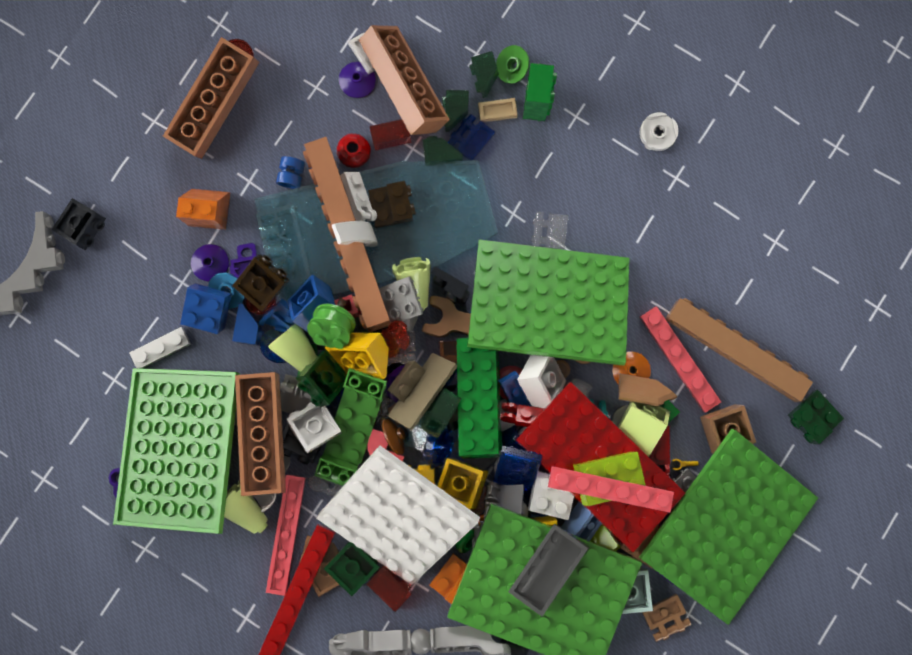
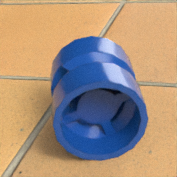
M281 157L279 165L281 172L277 174L276 184L289 189H300L302 181L300 174L304 172L305 162L293 157Z

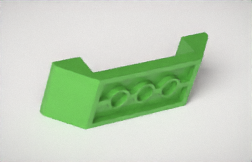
M349 368L343 385L345 389L334 420L340 428L341 434L327 442L314 476L344 486L354 475L359 463L363 461L368 440L385 395L386 380Z

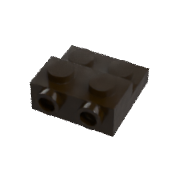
M405 181L386 184L385 187L368 190L371 207L377 213V218L374 221L376 228L413 221L412 215H416L414 203L410 204L409 197L412 196L410 185H406Z
M266 255L254 257L232 285L261 312L267 308L275 296L290 281L287 278L288 274L281 268H275L272 265V259Z

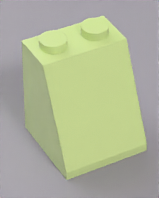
M630 402L618 428L649 457L668 426L670 411L661 406Z

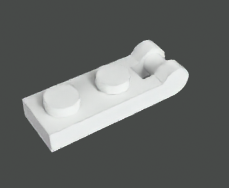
M360 172L342 173L340 176L355 220L375 221L377 213L371 207Z

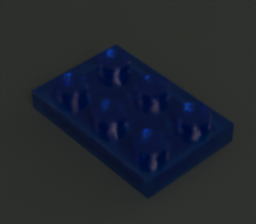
M502 446L493 482L504 485H524V490L531 491L542 461V455L534 451L520 450L513 446Z

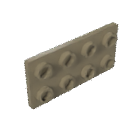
M434 353L430 355L423 367L416 361L409 359L387 390L398 399L388 417L413 430L453 374L457 365Z

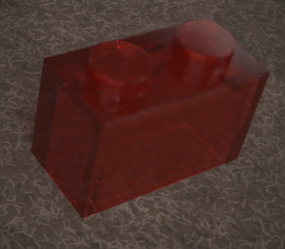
M402 119L369 126L375 151L412 143L410 132L407 130Z
M383 565L366 585L396 612L412 595V586L404 579L401 581L396 576L397 573L395 571H391Z

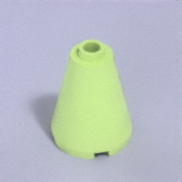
M421 257L400 260V265L396 266L394 264L392 266L393 274L397 281L406 277L414 280L413 284L418 292L417 297L420 298L418 301H420L421 307L425 310L428 307L430 260L426 258V261H422Z
M296 324L291 326L268 346L271 351L300 372L317 358L303 328Z
M239 480L238 485L234 484L227 491L224 517L253 534L261 533L268 526L266 523L268 518L264 512H261V508L252 495L241 496Z

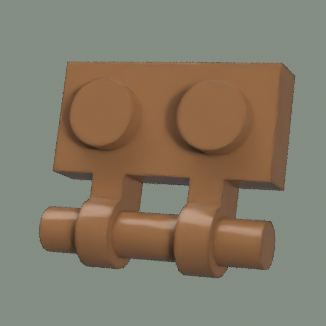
M677 594L652 605L653 611L642 612L649 629L653 630L657 627L659 629V632L653 634L656 642L661 639L666 640L670 635L678 631L681 633L685 631L686 627L691 625L689 618L682 621L680 619V616L686 614V611ZM674 620L675 624L665 628V623Z

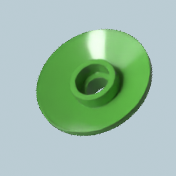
M517 45L508 46L500 52L496 61V71L502 81L514 84L520 82L526 76L530 64L527 52Z

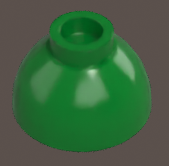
M473 528L455 544L456 549L460 553H467L472 549Z

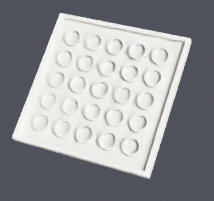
M379 446L320 511L316 519L349 542L354 543L356 547L361 548L369 556L412 585L479 522L480 517L385 448Z

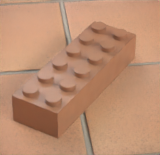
M371 25L359 39V42L394 103L398 114L405 123L407 130L411 135L437 133L450 119L398 26Z
M221 37L163 137L193 156L202 159L260 62Z
M271 372L235 375L241 496L285 493L279 374Z

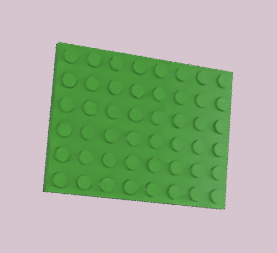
M479 240L467 347L624 366L626 363L629 258Z
M133 368L113 525L214 534L223 533L236 413L235 375H240V373Z
M731 429L639 558L729 625L815 504L818 497L740 433Z
M491 503L447 618L544 655H606L641 567V560L575 536L588 545L589 548L544 615L540 616L508 591L552 526Z

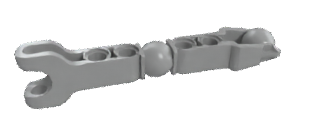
M470 626L440 627L430 629V632L420 628L412 633L410 630H361L347 634L340 633L329 640V652L331 655H412V651L423 655L430 650L432 653L478 651L482 655H511L509 645L496 643L492 639L491 634Z

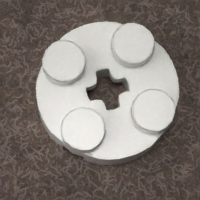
M657 112L649 115L643 121L639 134L642 143L647 149L663 151L674 144L678 136V125L673 118L671 119L669 116H666L667 114ZM657 127L664 132L661 136L654 133Z

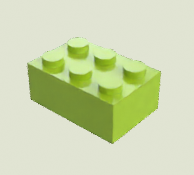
M626 452L573 465L574 471L646 486L638 452ZM580 494L582 505L585 506L612 501Z

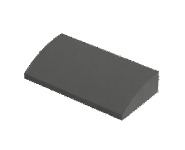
M554 524L508 592L537 614L543 616L589 546Z

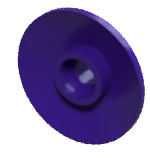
M360 62L347 64L339 75L341 90L352 98H363L369 95L376 84L374 71L368 74ZM355 75L360 76L358 80L353 79Z
M214 244L199 247L191 258L193 273L199 279L209 282L216 274L226 273L229 267L227 253L221 247ZM207 259H211V263L209 265L205 264V261Z

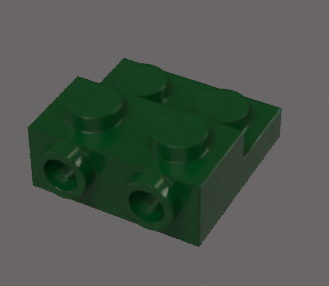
M325 350L320 353L312 364L307 365L296 379L299 382L298 387L304 392L307 391L311 396L310 401L315 406L323 407L329 405L344 388L343 385L347 374L332 355Z
M819 390L813 391L788 414L791 419L790 423L804 433L803 437L810 444H820L833 432L832 429L844 420L842 415Z
M348 542L324 567V570L353 596L380 568V564L361 548L356 547L354 543Z

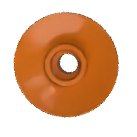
M630 351L626 352V363L624 366L613 364L612 374L619 385L620 373L649 378L651 368L648 360L642 354ZM630 367H635L636 372L634 374L630 373Z

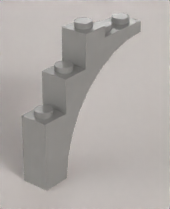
M44 211L35 212V231L27 256L19 268L6 281L0 284V316L22 313L24 303L20 294L43 291L44 277L41 272L64 269L65 256L61 250L54 247L56 241L51 230L54 226L53 218Z

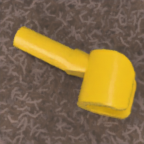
M677 458L672 460L680 462L678 468H672L674 470H680L686 466H698V461H681Z

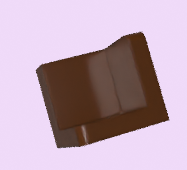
M439 341L440 357L457 364V341Z

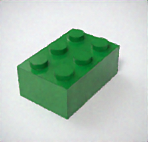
M530 64L523 119L545 121L546 115L550 116L555 96L554 85L557 78V73H554V65Z

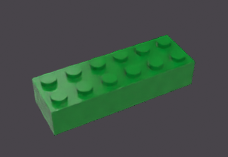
M468 338L457 339L459 456L463 459L502 457L500 383L498 381L500 380L499 351L467 347Z

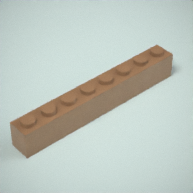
M680 298L675 302L665 318L666 321L792 401L801 402L813 383L808 379L809 376L807 374L793 370L791 364L783 360L779 361L775 358L776 355L768 350L763 351L755 341L744 339L742 333L735 329L730 330L723 321L719 319L714 320L706 310L695 308L690 300Z

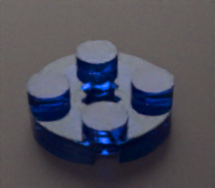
M437 427L435 430H429L427 433L426 450L423 453V459L430 465L441 467L445 464L443 462L444 459L449 458L451 455L453 437L449 436L451 431L447 428Z

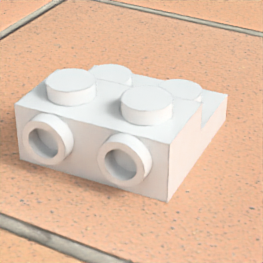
M310 402L306 405L305 409L301 411L296 410L287 418L288 425L307 454L341 434L340 428L326 406L319 407Z

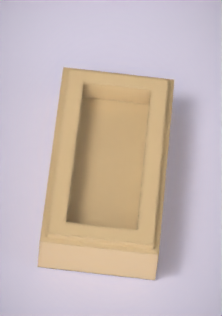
M515 98L478 103L480 123L518 117Z

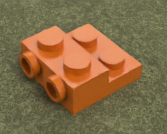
M453 553L429 586L452 604L467 563Z

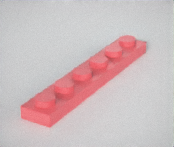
M657 306L640 316L639 318L702 411L706 413L721 403V400Z
M551 467L548 483L549 488L669 513L671 512L674 495L672 491L558 467Z
M286 475L285 477L286 492L282 494L266 593L285 596L287 592L306 477Z

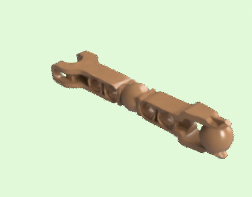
M431 296L429 299L430 305L441 310L443 318L437 324H424L421 331L438 338L446 337L452 332L469 335L471 314L458 311L450 299ZM575 360L580 364L590 363L589 361Z

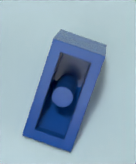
M239 303L232 341L259 346V343L263 341L264 331H262L261 325L258 324V321L248 307Z

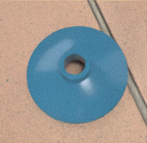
M219 273L211 278L208 287L232 293L229 309L238 307V304L242 303L245 297L232 286L237 278L229 273Z

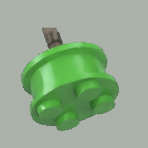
M340 297L337 305L321 304L315 308L313 318L307 325L308 333L313 338L315 344L342 349L349 343L350 334L354 331L356 322L354 317L344 309L347 301Z

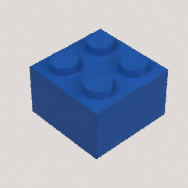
M313 274L287 300L292 322L307 332V325L313 318V312L317 306L321 304L335 305L330 286Z
M196 283L187 287L180 324L219 334L225 329L232 293Z

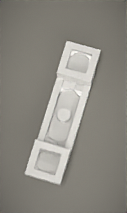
M347 221L332 225L338 244L348 245L353 242H362L367 247H376L378 245L372 225L369 222Z

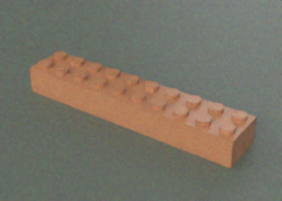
M323 137L304 144L306 151H303V155L308 167H312V169H309L315 186L318 185V187H315L320 202L324 203L321 207L327 221L330 220L331 222L327 225L333 239H335L332 228L333 224L356 220L327 137ZM335 241L336 251L339 257H343L340 260L345 275H349V278H346L347 284L351 292H355L356 295L352 297L355 307L358 311L361 310L362 315H359L362 327L364 329L367 328L369 332H373L390 326L391 322L364 243L353 242L343 245Z

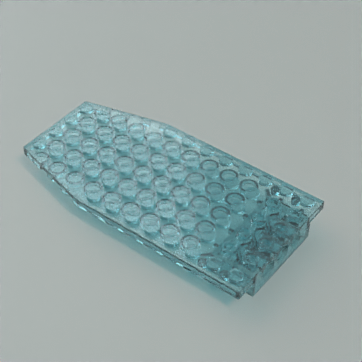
M479 160L454 162L400 161L360 172L368 198V190L405 181L406 185H410L412 196L409 197L410 204L414 203L416 215H412L413 221L380 228L375 227L374 221L365 220V222H369L372 225L378 242L376 247L365 246L377 284L396 280L392 266L394 264L396 266L400 265V260L421 257L422 261H426L427 258L430 260L432 270L435 266L437 267L478 245L479 240H487L498 234ZM315 184L254 199L257 209L256 218L265 254L272 259V265L275 268H281L288 274L287 278L290 280L278 294L279 300L282 298L286 302L312 274L330 286L333 296L351 291L346 281L349 275H345L340 263L343 257H339L334 242L337 240L336 238L333 239L327 224L331 222L330 220L327 221L321 207L324 203H321L315 190V187H318V185L315 186Z

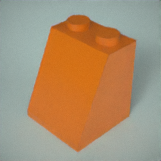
M191 189L178 197L176 217L188 226L226 230L230 192Z

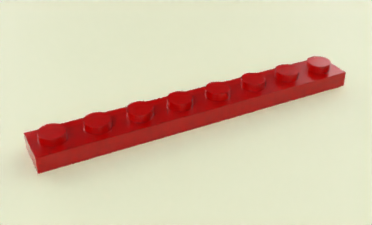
M317 524L258 655H281L335 536V531Z

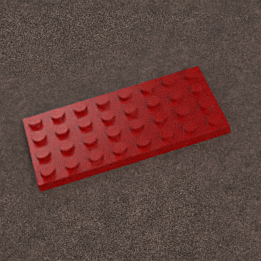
M569 382L516 439L549 473H551V467L574 471V464L626 452H638L645 485L674 492L671 509L685 494L661 468L572 382ZM570 492L582 504L580 494ZM608 501L592 506L583 505L631 552H634L668 514L665 511L616 501Z

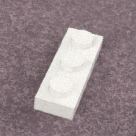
M180 327L129 353L136 368L143 369L191 345L184 328Z

